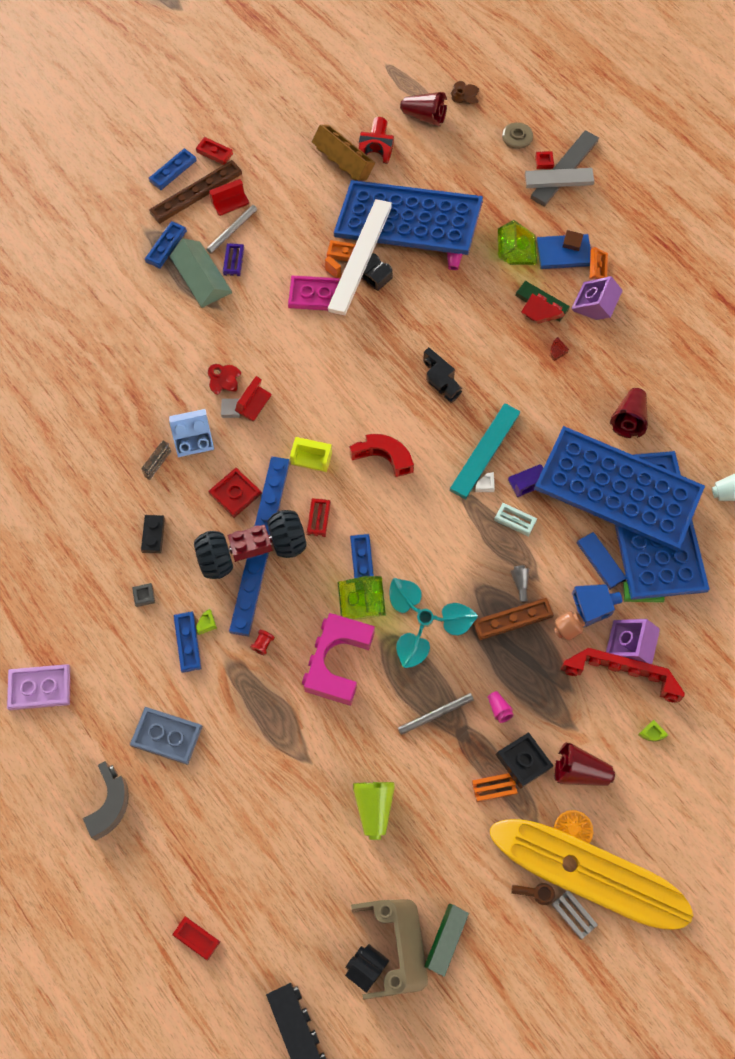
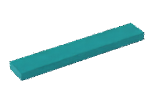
M504 403L450 487L451 492L465 500L467 499L521 411Z

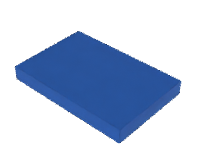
M565 235L537 237L540 269L590 266L591 247L589 235H583L579 251L562 247Z

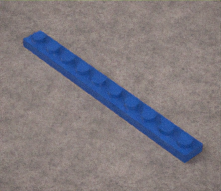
M273 456L270 459L255 526L265 524L268 535H270L268 519L279 511L290 465V459ZM269 552L246 559L229 629L230 634L250 636Z

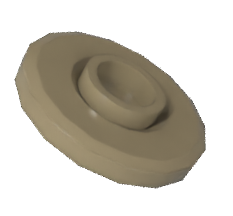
M516 122L504 128L502 138L508 146L520 149L530 145L533 139V132L528 125Z

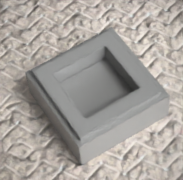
M222 399V418H240V414L235 411L239 399Z

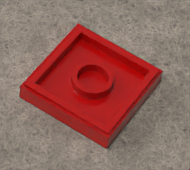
M238 468L233 469L208 491L233 518L262 494L261 490Z

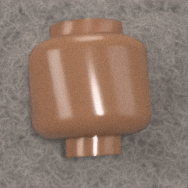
M568 611L555 620L556 628H554V631L559 638L563 637L565 640L570 641L583 633L585 622L579 613Z

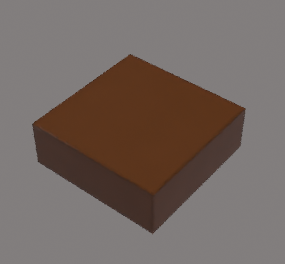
M567 230L562 247L579 251L584 234Z

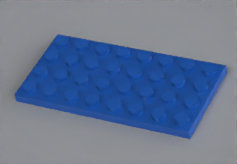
M351 180L334 230V237L358 240L376 199L392 203L391 211L377 243L464 255L469 254L483 203V196Z
M563 426L534 490L678 552L705 485Z
M675 451L634 455L681 475ZM692 520L678 552L615 525L631 600L707 593L710 590Z

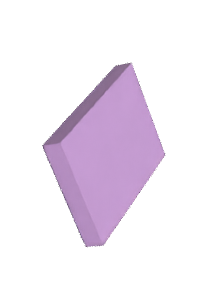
M69 664L8 670V710L70 705Z

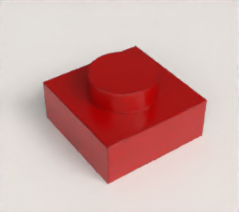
M553 151L536 152V169L554 168Z

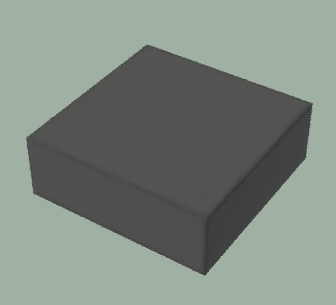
M152 583L132 587L136 607L155 603Z

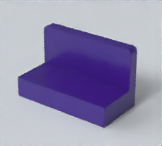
M541 464L508 477V481L517 497L534 491V487L543 470Z

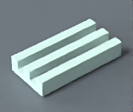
M502 503L494 521L529 537L537 518ZM503 510H505V511H507V512H510V513H512V514H514V515H516V516H518V517H520V518H522V519H525V520H527V521H529V522H531V523H530V524H529V523H526V522L520 520L519 518H517V517H515V516H511V515H509V514L503 512Z

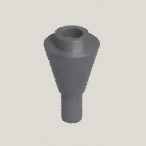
M525 565L515 566L514 570L510 572L517 590H519L520 602H527L526 589L530 569L526 568Z

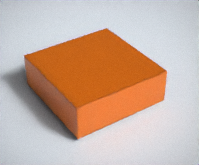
M328 256L325 259V270L334 278L342 277L341 265Z

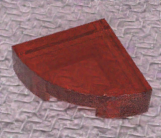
M557 337L550 349L553 361L567 354L569 349Z

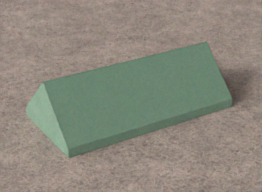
M182 238L171 253L170 259L200 307L203 308L232 294V290L202 243Z

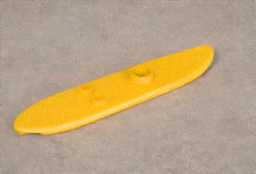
M510 819L499 821L490 828V836L493 842L507 857L534 875L650 927L674 930L684 928L692 921V908L684 895L665 879L638 865L565 832L540 823ZM566 856H572L577 863L575 871L567 872L563 868L562 860Z

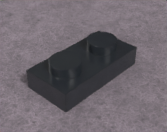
M145 515L141 545L142 553L162 552L164 515Z

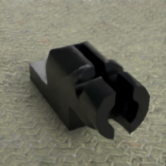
M428 347L424 351L423 357L425 365L430 368L427 372L426 380L439 394L445 393L444 398L452 403L461 395L463 389L454 379L455 369Z

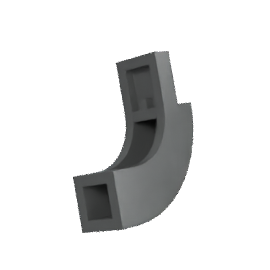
M106 761L98 764V767L107 786V798L99 810L83 818L90 837L95 841L109 834L117 827L124 817L129 799L126 780L122 776L117 777L118 774L113 765L110 766Z

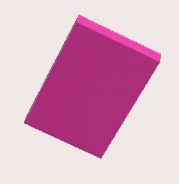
M291 275L288 308L328 311V306L341 278Z

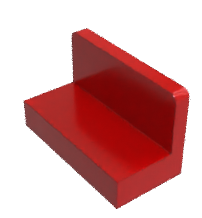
M241 179L209 190L211 202L219 216L249 205Z
M255 376L240 397L235 408L236 412L251 421H255L272 395L260 387L262 379Z

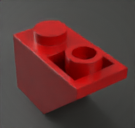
M533 293L521 311L524 316L538 324L559 319L565 315L561 311V306L554 302L551 305L546 302V297L541 294L536 296Z

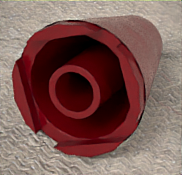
M444 92L407 96L401 101L400 109L405 115L440 127V123H444L447 113V105H444V100H447Z
M641 388L630 389L611 417L610 425L612 424L613 426L612 430L619 436L625 438L637 436L638 438L646 433L648 428L647 394Z
M565 742L560 748L558 754L562 756L560 761L556 760L554 779L558 781L557 783L608 786L610 783H613L615 771L612 765L572 743Z

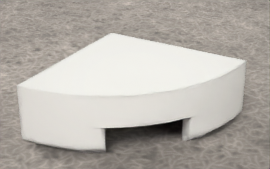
M494 472L485 474L477 482L475 492H494Z

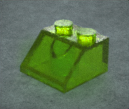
M515 220L498 228V255L501 260L510 265L537 264L535 234Z
M363 576L338 582L342 617L356 620L386 615L382 576Z

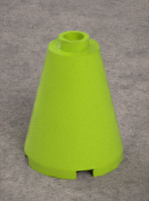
M394 782L353 783V791L364 835L369 836V840H380L381 835H386L395 789Z

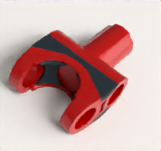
M377 117L373 120L371 133L361 131L359 149L366 155L372 152L379 153L383 157V163L388 164L392 155L394 135H386L388 121L383 117Z

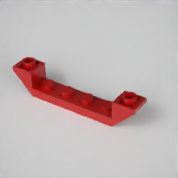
M587 648L565 660L561 667V671H565V674L577 676L583 672L586 661L589 665L596 667L600 665L605 666L614 672L624 671L633 677L643 676L652 682L662 681L659 697L665 698L668 702H680L685 696V692L668 668L592 648Z

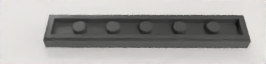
M585 130L552 170L576 169L597 144L599 137ZM560 187L536 188L531 194V199L545 207Z

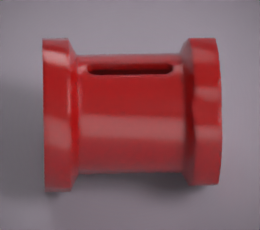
M260 629L255 643L251 644L250 648L264 656L267 654L266 650L270 642L274 641L275 637L269 632Z

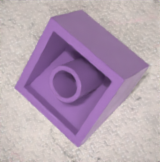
M612 276L583 282L571 309L576 313L595 320L611 318L623 290Z
M648 619L614 620L606 652L652 664L660 629Z

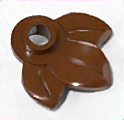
M458 81L454 84L451 98L456 103L465 101L469 104H476L479 102L475 97L479 92V88L473 84L466 85L465 82Z

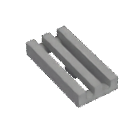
M568 890L551 904L580 940L598 925ZM566 897L571 901V903L576 907V909L581 913V915L587 920V922L590 924L589 927L575 912V910L570 906V904L565 900ZM559 903H562L565 906V908L570 912V914L576 919V921L581 925V927L584 929L583 932H581L578 929V927L573 923V921L558 905Z

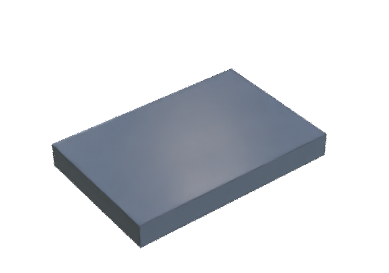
M145 707L130 746L188 765L203 726Z

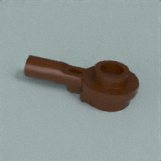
M547 883L538 884L535 888L512 885L511 894L534 897L535 901L540 905H549L555 898L553 887Z

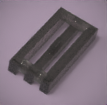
M163 440L141 468L145 478L151 480L171 453L169 443Z

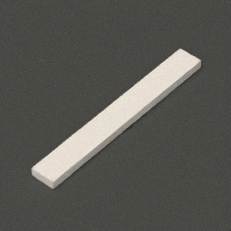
M375 199L328 306V312L346 315L391 211V202Z

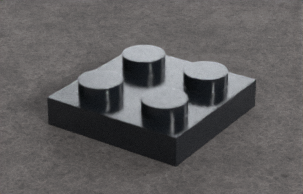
M529 732L495 754L520 789L553 767L551 761Z

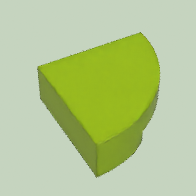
M211 609L205 611L197 623L198 635L217 629Z
M655 720L638 734L648 741H660L668 736Z

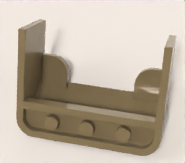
M409 899L380 900L352 904V912L374 909L375 917L379 922H394L400 969L389 971L384 978L385 991L362 994L363 1000L422 991L427 986L428 976L427 970L424 967L425 956L416 904Z

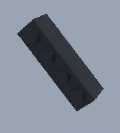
M289 983L266 994L290 1059H326L324 1052L320 1054L317 1048V1044L320 1041L316 1031H311L308 1025L311 1018L307 1008L302 1009L299 1000L302 999V995L298 986L293 987V984Z

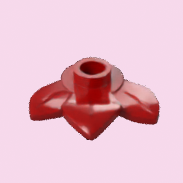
M213 364L208 369L209 387L216 395H219L222 389L236 392L238 389L236 378L242 373L233 365L222 366L220 364ZM214 370H219L220 374H215Z

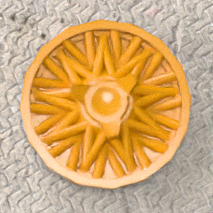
M567 810L557 817L554 824L555 829L582 841L590 843L594 834L593 825L590 818L583 812Z

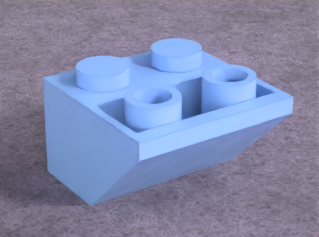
M206 409L169 416V423L178 457L214 450Z

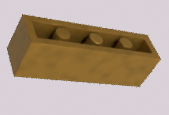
M319 125L312 140L316 149L325 153L329 160L336 162L339 168L348 172L355 181L367 180L376 162L332 126Z

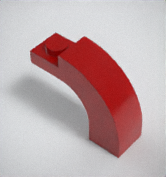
M383 434L366 435V442H357L349 446L352 461L369 456H380L390 462L395 477L414 473V463L409 451L400 441Z

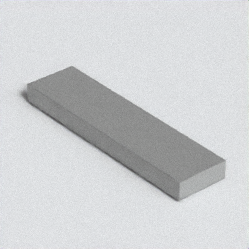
M592 168L525 171L526 188L594 185V175Z

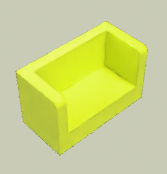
M295 437L290 454L291 465L327 472L332 456V444Z

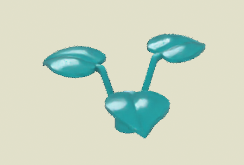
M392 579L389 596L393 608L400 613H406L412 608V610L418 613L417 621L420 625L417 636L413 633H406L397 641V654L404 668L414 667L423 662L428 656L430 644L428 640L420 637L423 628L429 627L433 620L444 621L445 631L451 635L459 636L467 632L478 618V615L471 608L460 603H450L444 606L442 609L443 618L436 615L433 616L429 609L421 610L414 606L421 601L422 597L421 589L417 584L407 580Z

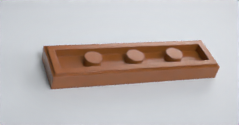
M543 598L477 619L473 625L480 641L553 618L554 614L548 599Z

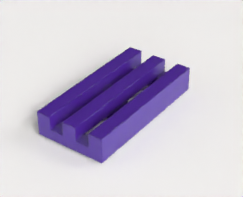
M227 243L223 266L224 276H227V274H230V276H234V274L241 276L244 244ZM233 248L231 269H228L230 250ZM240 248L237 269H235L237 249Z

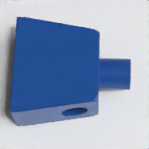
M605 584L576 586L572 592L577 611L585 622L584 627L612 616L615 611L614 605L622 603L621 593L610 594Z

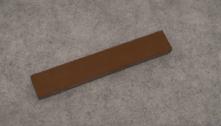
M231 160L149 209L150 214L160 224L209 195V190L225 185L242 175V170Z

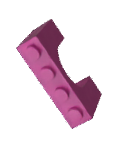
M329 613L328 618H324L321 629L323 632L321 637L318 636L316 639L315 648L317 650L315 655L312 654L308 663L310 670L309 673L304 674L302 685H304V690L307 693L351 706L357 689V682L332 674L326 668L324 660L328 651L340 644H349L369 650L375 634V626Z

